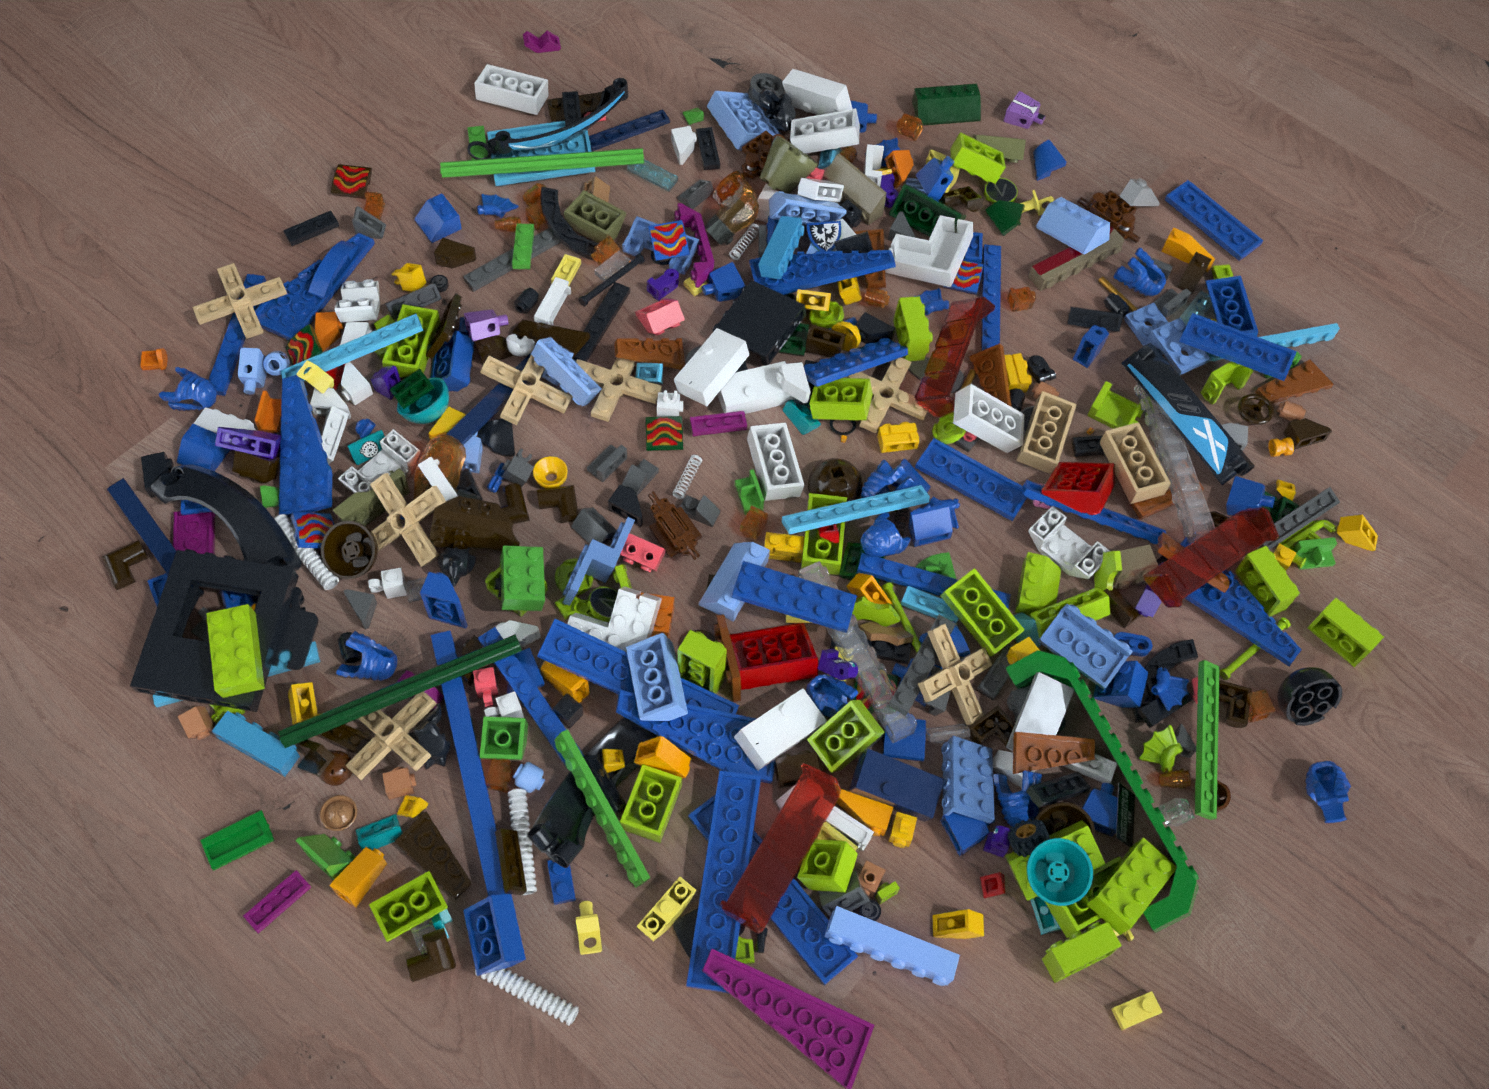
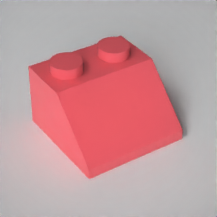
M667 298L635 312L647 332L655 335L664 333L665 329L669 327H678L680 322L685 320L678 300Z

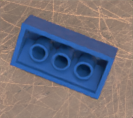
M1241 275L1207 280L1205 283L1217 322L1257 337V325Z

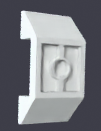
M367 279L363 282L346 281L341 287L342 300L336 302L335 313L339 321L377 320L380 309L379 282Z
M393 429L380 441L382 450L358 471L351 466L338 480L353 493L368 492L372 489L370 484L385 473L390 475L389 471L395 472L400 468L405 473V476L408 477L421 453L420 450Z
M1052 506L1028 530L1033 542L1042 555L1050 558L1067 575L1089 579L1101 567L1103 552H1110V550L1098 541L1091 547L1064 525L1067 517Z

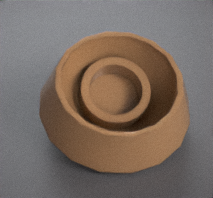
M336 795L329 798L320 809L321 823L332 831H342L349 828L357 817L356 803L345 795Z

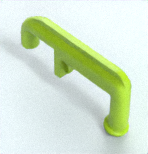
M1328 520L1312 521L1280 544L1292 550L1298 541L1321 539L1315 532L1322 527L1332 533L1336 532V526ZM1296 554L1292 562L1302 568L1306 558Z

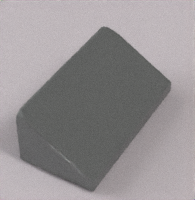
M700 179L680 194L677 199L685 206L694 209L714 193V188L711 181Z

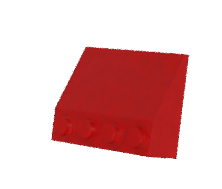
M1059 462L1043 487L1042 494L1080 513H1087L1088 515L1100 514L1115 486V463Z
M804 623L730 635L741 677V690L809 679L818 675V657Z

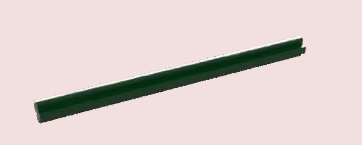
M516 634L279 730L280 741L284 748H288L519 653L522 649Z

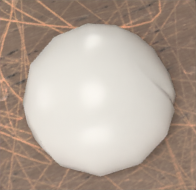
M512 334L506 338L508 350L515 356H527L532 353L535 347V341L528 339L526 336L518 339L516 334Z

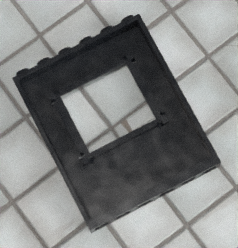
M185 549V551L177 550L130 687L138 693L257 712L264 689L222 698L214 689L210 642L183 638L182 636L199 586L259 596L254 611L256 613L265 687L299 575L289 565H282L280 567L274 566L270 562L255 563L253 560L246 558L237 560L228 555L218 557L209 552L200 554L190 549Z

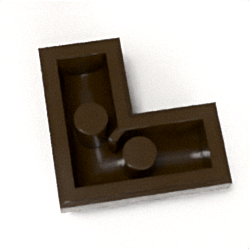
M970 186L949 190L948 193L944 192L939 201L950 207L963 204L971 212H977L983 206V198Z
M513 483L505 486L503 494L506 506H502V510L514 524L530 521L521 485Z
M574 485L537 490L539 510L558 507L561 523L575 521L579 513Z
M140 540L102 556L116 590L135 583L136 581L130 566L148 559Z
M1219 680V702L1228 704L1226 724L1234 728L1246 727L1248 725L1252 688Z
M998 705L968 726L967 734L977 744L983 743L995 734L1006 747L1015 724Z
M444 928L423 934L422 939L427 953L406 959L412 982L456 967Z

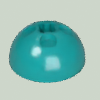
M437 377L428 378L434 389L405 409L398 402V413L407 421L415 424H429L438 420L449 404V390L443 379Z
M1054 838L1044 841L1033 850L1027 862V878L1034 893L1043 901L1053 905L1066 906L1078 902L1087 894L1093 880V867L1089 856L1078 844L1068 839Z

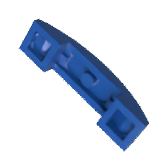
M340 241L334 245L320 263L308 293L326 299L333 288L332 281L345 261L351 260L358 246L345 241Z

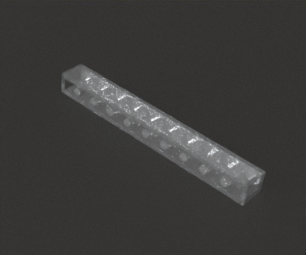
M1137 383L1134 389L1135 394L1139 398L1141 410H1144L1145 423L1149 427L1150 438L1155 444L1156 455L1159 457L1161 466L1171 483L1168 488H1170L1172 494V502L1177 508L1178 519L1181 520L1183 526V534L1187 537L1189 544L1211 541L1217 531L1184 439Z
M820 561L804 567L798 572V578L838 589L836 583H832L830 580L828 569L825 566L823 567ZM852 614L847 633L826 627L843 659L854 661L857 664L858 674L855 679L891 742L895 743L914 734L917 727L914 715L908 712L905 716L888 706L897 690L893 680H889L886 675L885 666L879 663L876 658V651L872 646H869L865 632L859 629L855 615Z

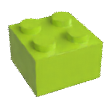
M810 839L797 878L809 890L846 893L858 853L847 841Z

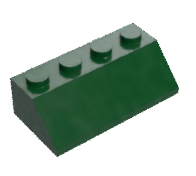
M977 83L914 88L912 105L918 126L981 121V95Z
M909 184L903 185L889 213L890 216L896 218L899 212H903L908 224L912 228L929 237L940 215L955 218V233H957V220H965L967 216Z

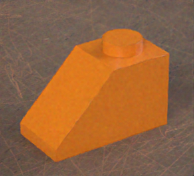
M894 150L885 158L887 168L892 170L895 178L894 189L905 181L914 165L909 150Z
M335 312L316 313L315 333L322 351H324L341 337V329H344V322L339 321Z

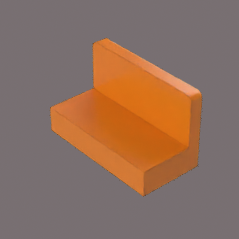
M264 390L255 416V424L259 431L274 434L279 432L281 427L282 399L270 398L268 392Z

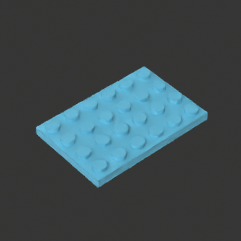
M565 121L487 132L488 140L494 138L499 131L509 132L512 139L531 137L565 127ZM587 130L580 136L560 145L538 149L514 150L499 156L491 154V159L592 152ZM595 167L494 174L496 186L595 172Z

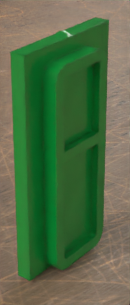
M262 810L200 840L205 856L213 871L275 841L269 827L270 825L267 823Z

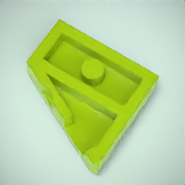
M626 565L615 566L616 571L613 572L616 583L619 582L621 588L625 586L632 589L626 573Z

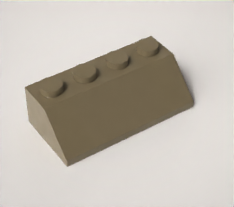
M838 154L824 173L823 180L844 185L840 202L843 203L846 200L852 202L862 211L861 221H864L869 226L883 215L887 192L841 154Z

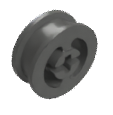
M756 74L751 78L748 97L753 103L761 106L759 94L762 90L768 88L773 90L778 96H781L785 91L782 84L783 81L772 74Z

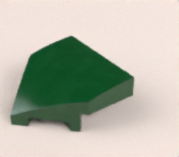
M998 200L985 209V211L1002 235L1005 236L1016 226L1021 225L1020 219L1025 205Z

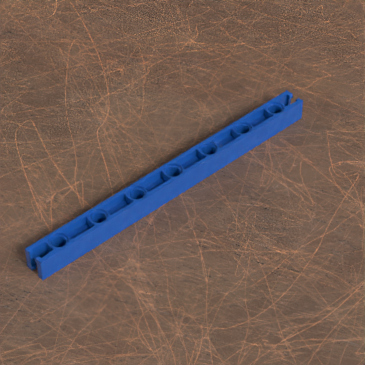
M450 630L431 635L437 666L457 658ZM460 676L441 684L488 897L490 895H504L495 836L497 828L463 679Z

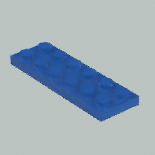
M1189 180L1165 197L1167 203L1238 261L1258 248L1263 242L1259 236Z
M1192 313L1179 341L1282 381L1285 380L1297 352Z
M882 338L878 342L865 344L864 347L853 348L849 352L836 354L835 357L821 359L814 364H806L804 371L807 381L818 387L908 355V348L889 338Z
M935 438L930 442L915 465L916 469L1012 522L1027 500V497L1023 495L1022 485Z
M743 561L731 598L847 633L857 595Z

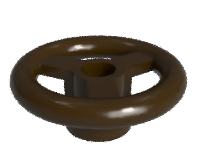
M1248 394L1243 396L1238 403L1239 414L1251 424H1266L1274 415L1273 405L1262 395ZM1250 399L1259 400L1257 404H1245ZM1264 405L1268 408V415L1265 418L1261 413Z

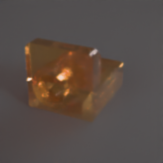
M366 192L364 210L381 220L385 207L383 195L377 192Z

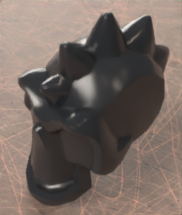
M764 88L759 94V102L761 107L767 109L765 116L776 129L786 132L788 130L791 131V122L796 116L795 109L791 104V98L786 93L778 96L773 90Z
M445 547L446 549L443 553H439L437 557L439 568L443 574L449 577L453 587L457 585L461 577L468 575L474 568L476 556L470 555L469 550L471 547H468V549Z
M437 704L428 716L420 721L416 728L413 729V732L409 734L431 755L424 763L425 769H429L434 764L446 766L447 755L450 751V741L445 740V734H440V729L436 725L442 718L440 704Z

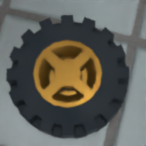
M1038 819L1022 820L1020 824L1016 823L1015 827H1011L1010 832H1008V839L1013 851L1018 856L1022 855L1023 857L1031 855L1039 844L1050 839L1044 823L1041 820L1038 821Z

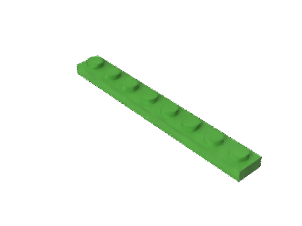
M1202 660L1198 664L1195 814L1213 820L1217 819L1219 666Z
M568 729L561 732L554 740L556 749L565 759L566 767L572 772L577 787L582 790L586 797L587 805L592 808L597 823L606 834L608 843L613 846L617 853V859L623 864L629 881L634 884L635 888L643 885L650 879L648 872Z

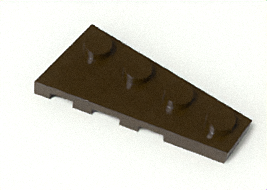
M602 92L579 95L581 118H584V114H587V112L591 113L597 109ZM562 98L548 99L547 106L551 123L565 121Z
M457 293L447 304L440 320L441 323L437 327L436 335L430 344L431 348L426 353V356L430 359H433L444 342L448 343L453 335L451 332L456 326L455 321L462 307V304H460L462 296Z
M523 319L512 331L519 339H522L524 336L528 339H533L535 345L540 339L552 337L562 348L574 353L572 359L590 339L588 332Z
M427 811L395 840L396 845L425 872L430 871L434 880L454 899L457 900L471 886L472 883L455 858Z

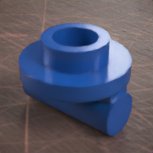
M362 419L356 424L355 431L362 439L372 432L376 424L370 419Z

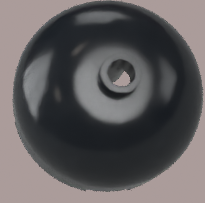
M1317 667L1301 668L1292 672L1281 683L1277 695L1278 704L1288 720L1299 726L1311 725L1325 718L1323 715L1332 707L1337 708L1342 698V687L1324 669Z

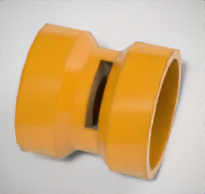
M1290 437L1283 438L1282 440L1278 438L1270 439L1268 444L1269 453L1272 457H1278L1281 454L1284 456L1292 455L1294 452L1293 440Z

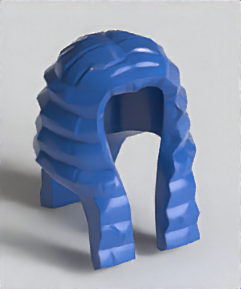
M1138 248L1135 255L1147 265L1144 267L1135 257H1132L1127 265L1133 271L1121 266L1113 277L1119 282H1123L1129 289H1134L1135 292L1139 291V294H1143L1145 297L1158 295L1166 284L1165 275L1154 264L1151 256L1143 251L1142 248Z
M175 367V371L182 377L175 392L162 391L159 393V397L162 400L169 401L168 405L173 410L177 409L179 411L210 408L215 404L217 398L216 388L209 380L180 367ZM186 399L194 400L191 404L177 403Z
M882 460L877 469L867 478L864 487L861 488V498L891 492L888 485L897 481L906 472L902 464L893 469L886 460ZM908 476L895 491L910 488L914 485L915 482L912 477Z
M888 512L880 514L874 520V525L863 533L860 542L866 554L873 557L900 554L907 548L911 538H902L895 524L887 519L889 517Z
M354 631L346 640V646L362 653V662L358 666L341 664L336 670L337 675H342L345 678L350 676L351 678H371L373 681H382L394 674L397 668V655L392 650H389L386 646L382 647L380 643L376 644L375 640L357 631Z
M826 674L815 676L806 687V693L822 715L828 718H832L848 704L847 697L852 700L859 693L856 689L847 685L845 681Z
M1332 761L1313 763L1306 773L1307 795L1322 809L1325 823H1337L1347 820L1343 810V803L1349 801L1347 793L1351 785L1346 778V774L1342 771L1341 767Z
M1029 770L1023 771L1022 790L1012 793L1008 786L1007 776L999 773L994 774V785L997 787L996 792L998 794L997 799L1001 802L1002 814L1011 827H1015V824H1020L1022 820H1034L1039 812V808L1032 802L1026 790L1033 784L1042 783V774L1038 772L1033 773Z

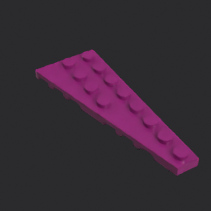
M714 949L710 950L702 969L707 976L845 1089H852L874 1029V1024Z

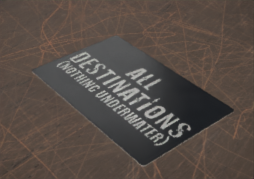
M1119 783L1116 838L1131 848L1134 838L1135 795Z

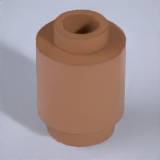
M1043 381L1040 384L1036 383L1032 390L1034 393L1033 397L1036 399L1042 391L1057 397L1060 394L1056 388Z
M1285 400L1284 403L1280 402L1276 412L1279 413V417L1292 421L1303 419L1306 409H1303L1301 405Z

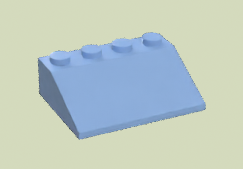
M715 91L707 105L712 116L715 117L719 126L722 127L727 137L734 144V147L739 151H742L744 145L764 131L769 132L772 136L781 134L769 122L763 108L749 99L748 93Z

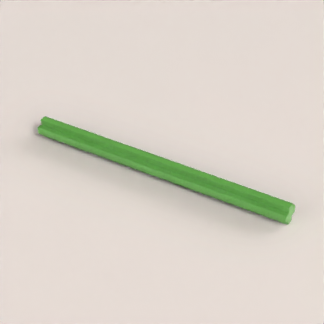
M643 148L450 161L440 162L442 178L631 165L644 164Z

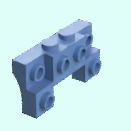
M637 216L627 238L622 244V252L636 256L642 252L643 248L653 251L648 226L657 225V223ZM686 235L690 255L674 257L669 262V269H675L683 275L686 274L692 264V257L699 245V239Z

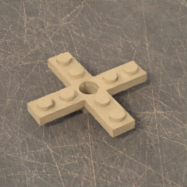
M234 263L218 268L217 271L227 295L193 307L199 324L201 325L236 313L246 339L264 333L253 306L286 295L287 292L281 278L278 277L245 289Z
M532 355L522 372L491 356H488L480 372L513 389L500 418L515 425L518 424L530 398L564 414L572 396L539 380L545 368L539 366L534 361ZM522 380H527V381H529L532 385H531V386L526 385V384L523 383Z
M617 357L611 370L578 359L576 361L600 387H603L591 411V417L609 422L616 404L623 394L656 404L658 392L662 391L661 385L630 376L636 361ZM620 382L622 384L616 386L612 385L611 383Z
M901 357L892 360L882 381L862 372L844 377L870 379L873 399L870 404L867 420H862L860 427L877 433L890 406L922 421L924 420L931 403L899 389L912 362ZM880 394H887L890 398H884Z
M389 474L381 475L370 484L389 514L385 522L371 531L377 540L378 552L402 535L421 567L425 566L437 558L439 554L419 522L434 512V509L445 503L446 500L438 487L432 486L407 504ZM400 515L405 518V526L400 522Z
M942 624L927 633L943 669L919 682L918 686L925 702H930L952 690L966 725H970L984 716L970 680L975 675L991 667L992 663L985 647L960 659L946 624Z
M421 692L415 695L392 719L381 710L358 718L375 736L345 766L362 780L393 750L417 771L431 755L410 737L408 733L437 703L425 692Z

